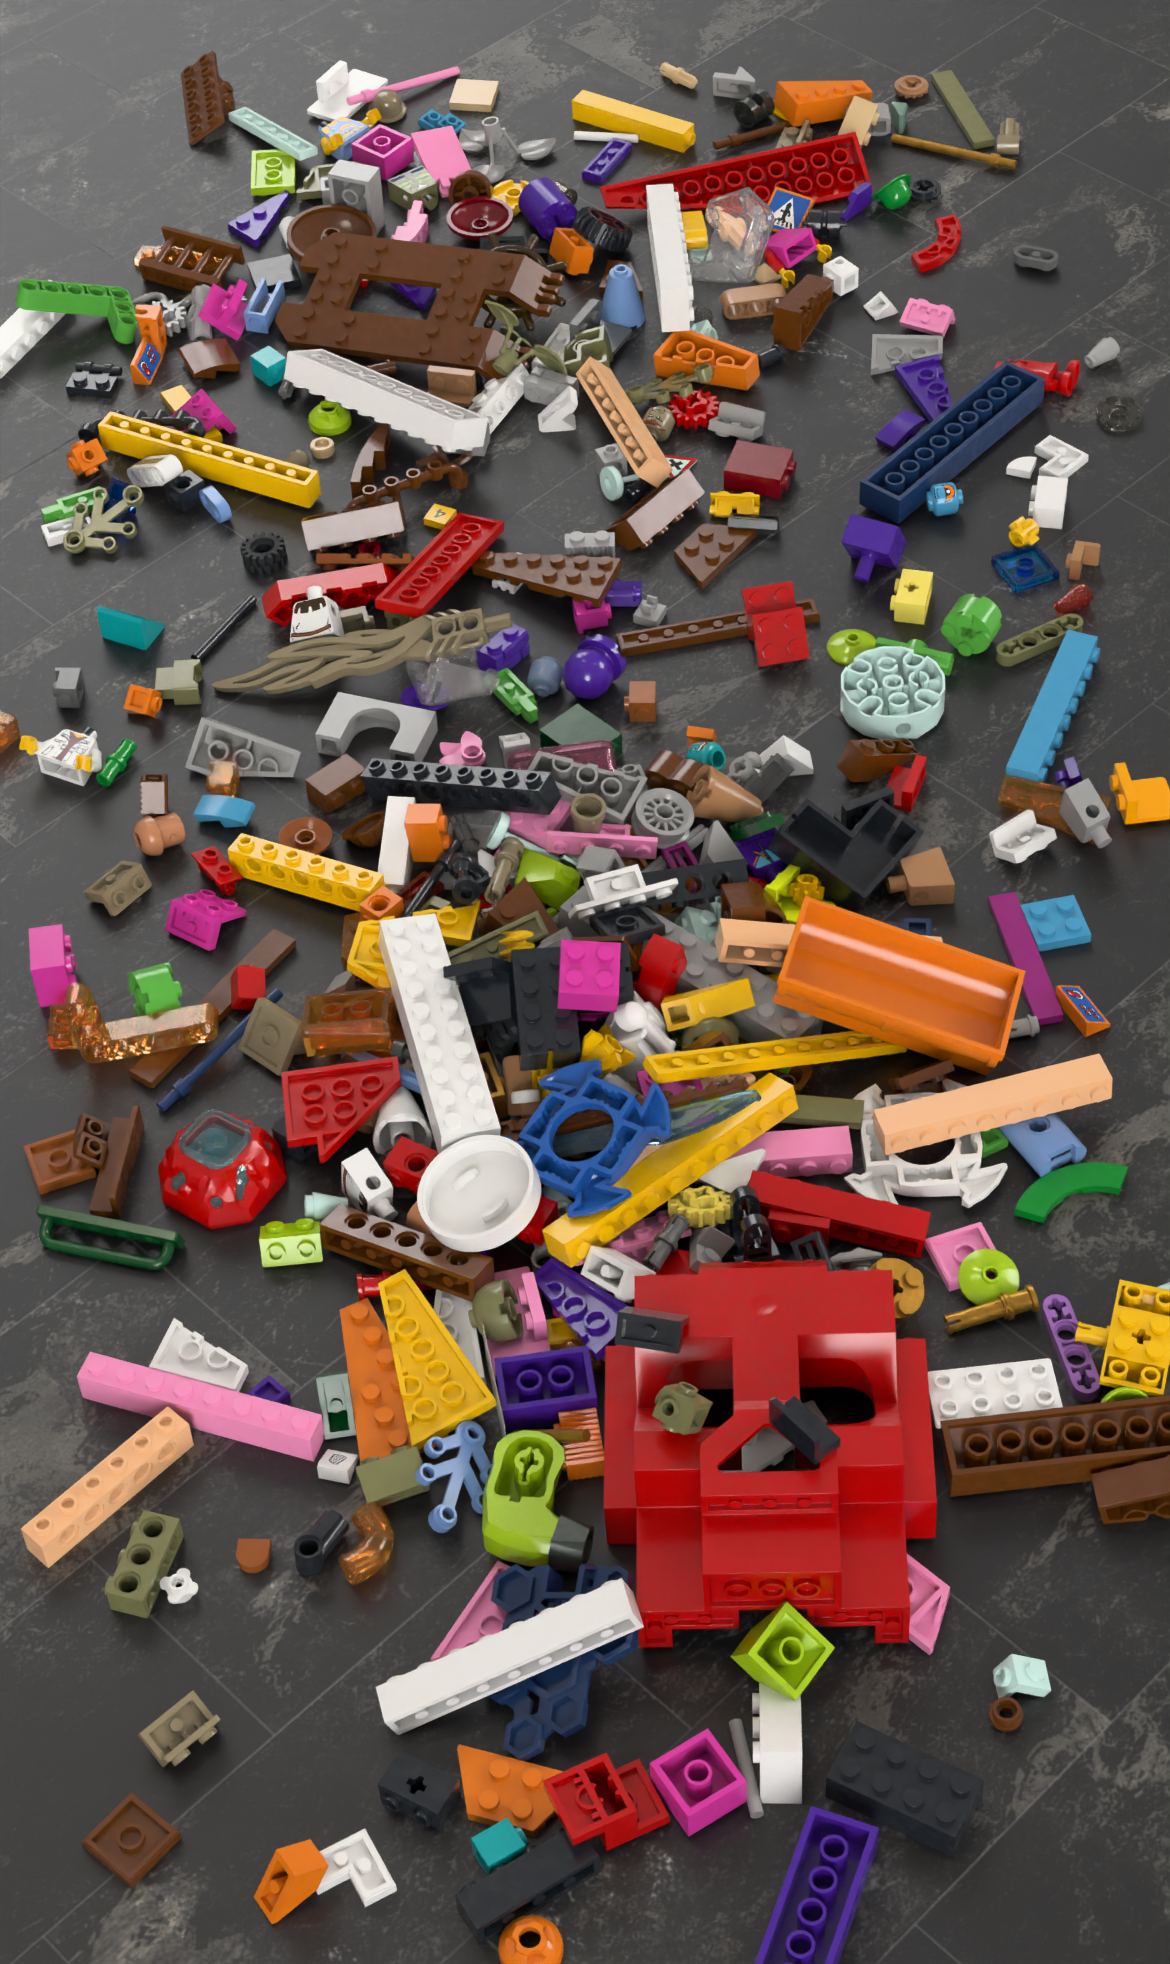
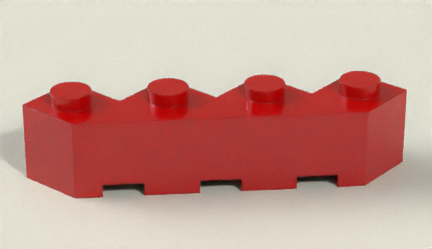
M384 563L276 581L261 597L265 616L286 627L292 621L294 604L308 600L307 589L313 586L322 587L323 596H327L345 610L365 606L371 599L375 600L400 572Z

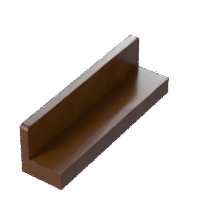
M133 1105L130 1118L114 1117L103 1166L100 1168L89 1208L90 1215L109 1219L121 1218L144 1129L140 1106Z

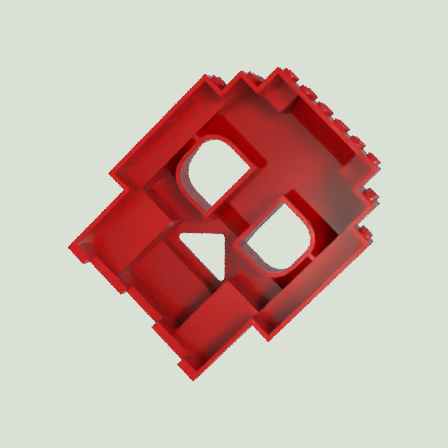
M808 1259L805 1261L775 1260L770 1262L699 1263V1274H649L635 1276L634 1307L690 1316L689 1323L683 1329L682 1346L679 1354L625 1345L606 1346L604 1518L607 1544H637L636 1603L644 1625L638 1632L639 1647H673V1629L739 1628V1610H775L785 1601L794 1609H807V1621L813 1627L875 1626V1643H909L910 1597L906 1539L935 1538L937 1495L925 1339H896L892 1270L827 1271L826 1260ZM686 1382L698 1390L733 1389V1416L720 1427H702L698 1433L683 1435L665 1429L661 1425L662 1422L652 1416L656 1407V1396L666 1385ZM841 1386L860 1390L868 1395L873 1402L874 1418L855 1424L827 1425L840 1437V1446L816 1465L794 1446L795 1469L819 1468L817 1470L720 1471L742 1470V1446L763 1428L771 1427L783 1436L769 1422V1400L773 1397H776L784 1404L793 1396L800 1400V1387Z

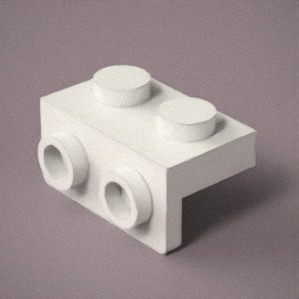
M1030 809L1022 812L989 834L995 857L1012 863L1025 861L1029 855L1046 848L1047 844L1057 839L1055 829L1037 824L1034 812Z

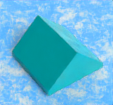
M101 606L97 608L102 638L146 651L164 629L165 623L121 610Z

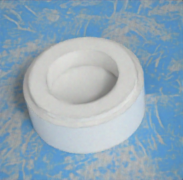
M538 1089L519 1090L510 1093L512 1104L541 1101L540 1090Z

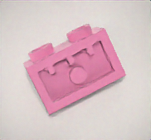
M910 298L899 322L902 327L931 335L943 336L944 338L949 324H954L955 316L953 309L946 305L940 304L938 306L929 303L925 299L916 300Z

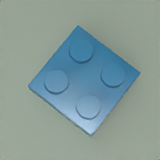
M1074 895L1020 905L1039 952L1091 942L1092 934Z

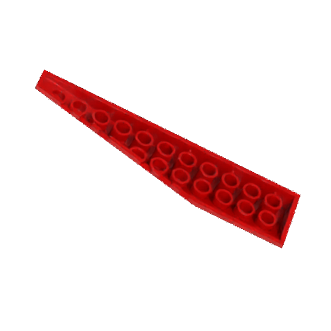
M856 132L606 185L600 187L606 209H647L646 185L673 184L674 192H678L680 210H712L714 205L721 204L728 210L764 211L775 187L816 200L814 205L848 198L850 193L865 182L871 184Z

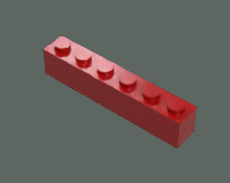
M752 1170L748 1186L756 1191L760 1201V1214L767 1219V1222L770 1209L831 1219L830 1238L918 1259L921 1258L931 1212L893 1204L884 1200L880 1201L855 1193L838 1191L826 1186L813 1185L797 1179H788L772 1175L768 1172ZM745 1199L743 1210H748L746 1207L747 1199Z

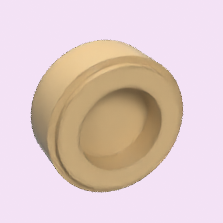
M318 437L310 443L311 454L315 458L325 459L332 456L335 452L334 442L328 437Z

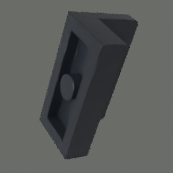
M627 1306L618 1311L615 1344L679 1354L682 1346L683 1329L689 1323L690 1316Z
M795 1396L784 1404L776 1397L769 1400V1422L814 1465L840 1446V1437Z

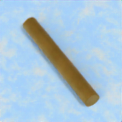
M528 1429L548 1434L557 1442H588L590 1439L588 1429Z

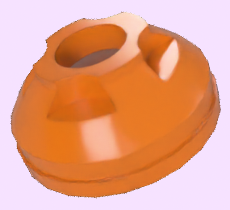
M526 1915L513 1920L506 1926L499 1940L498 1952L501 1964H560L563 1958L564 1945L558 1928L551 1921L538 1915ZM533 1931L540 1936L541 1940L536 1947L525 1948L519 1942L521 1935L525 1932Z

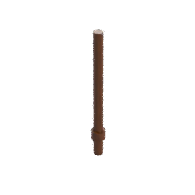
M789 121L742 134H730L727 138L713 141V148L718 150L729 146L731 148L737 147L743 142L783 132L784 127L789 128L793 126Z

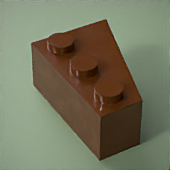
M525 877L488 912L485 929L491 933L538 910L549 934L552 935L559 931ZM541 942L536 944L534 948H537Z

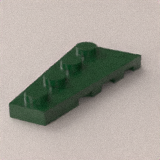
M771 811L729 826L731 832L727 834L734 843L786 822L782 812L772 815Z

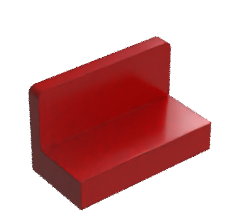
M916 755L911 769L900 766L894 767L887 784L894 791V809L912 812L926 776L927 757Z

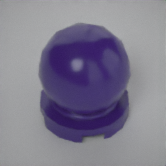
M596 634L594 637L586 636L579 644L577 651L568 657L562 668L566 689L575 697L588 700L598 698L606 693L612 681L618 679L626 668L625 656L621 658V655L616 650L618 645L610 638L600 634Z

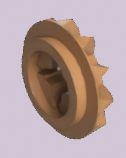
M907 75L896 80L894 91L898 93V96H905L906 99L909 97L915 99V97H923V94L928 92L929 84L922 77Z

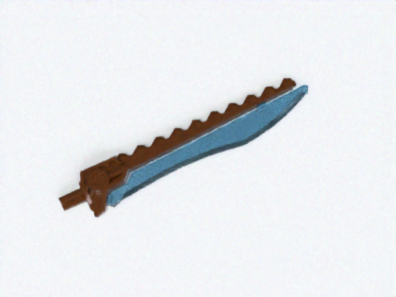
M736 1076L728 1085L724 1086L721 1085V1082L712 1081L703 1090L699 1091L697 1087L687 1086L679 1095H673L672 1092L664 1090L663 1094L668 1101L672 1118L671 1136L663 1142L659 1137L652 1138L647 1146L663 1145L701 1132L731 1117L755 1101L759 1102L761 1096L755 1089L747 1091L749 1084L746 1078ZM639 1095L636 1100L642 1106L647 1096ZM587 1109L582 1114H577V1112L572 1114L561 1123L554 1135L553 1150L555 1155L563 1158L575 1154L603 1150L613 1134L614 1123L612 1117L606 1112L596 1109ZM520 1119L518 1122L516 1120L499 1122L501 1127L500 1136L511 1137L514 1142L521 1141L518 1136L529 1120Z

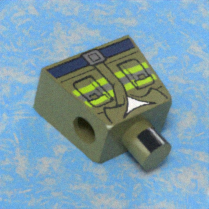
M423 165L387 180L389 199L407 210L412 208L414 200L423 201V208L426 207L429 210H433L438 204L437 183Z

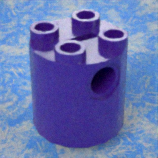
M546 177L537 178L523 188L518 200L519 209L543 238L552 242L555 228H574L573 223L577 210L552 179Z

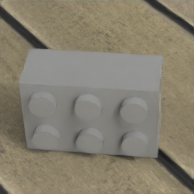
M339 159L328 173L331 204L346 205L364 212L374 222L378 235L385 225L380 167Z

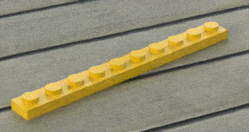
M848 1031L645 1056L642 1066L653 1081L658 1084L905 1053L907 1048L858 1031Z

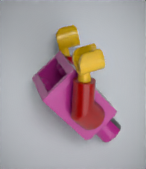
M811 228L782 229L770 238L764 239L760 245L764 260L777 275H781V284L786 289L788 288V281L795 284V273L792 270H785L786 268H791L815 250L818 251V261L825 263L827 258L830 259L832 253L829 245L819 244L820 241L813 236Z

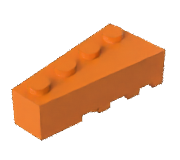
M863 80L777 81L774 105L793 127L803 126L805 119L810 120V124L844 119L845 108L850 106L854 95L871 102L873 91Z
M692 330L672 332L653 354L656 376L669 378L673 373L684 371L687 377L694 375L693 369L696 366L710 363L714 372L712 375L713 379L704 384L748 390L760 376L757 354Z

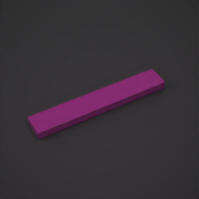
M1011 892L988 896V906L1012 967L1026 971L1021 991L1031 1016L1037 1017L1039 1025L1063 1021V1011L1016 893Z

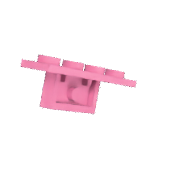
M602 823L599 834L547 831L546 853L582 855L586 846L589 845L615 849L620 857L656 859L658 837L630 836L631 825Z

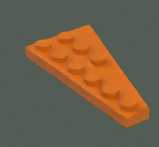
M365 1298L340 1309L360 1462L373 1456H378L379 1459L389 1456L392 1450L401 1446L412 1448L389 1333L369 1299ZM446 1434V1435L442 1436L441 1438L443 1439V1438H445V1437H448L449 1435ZM424 1447L418 1450L419 1454L424 1452Z

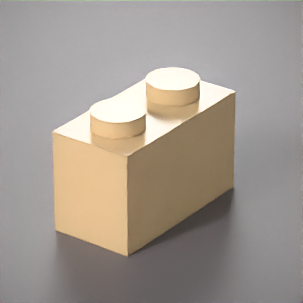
M854 95L838 135L856 132L860 148L862 149L863 145L867 146L872 135L869 133L872 125L876 126L880 117L878 105Z

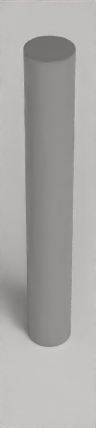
M733 1719L729 1721V1727L739 1770L747 1781V1804L750 1817L754 1819L760 1818L764 1815L743 1723L741 1719Z

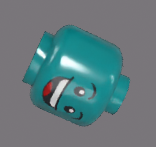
M696 742L690 746L686 755V759L698 761L703 765L714 766L719 771H722L726 762V756L722 747L715 742Z

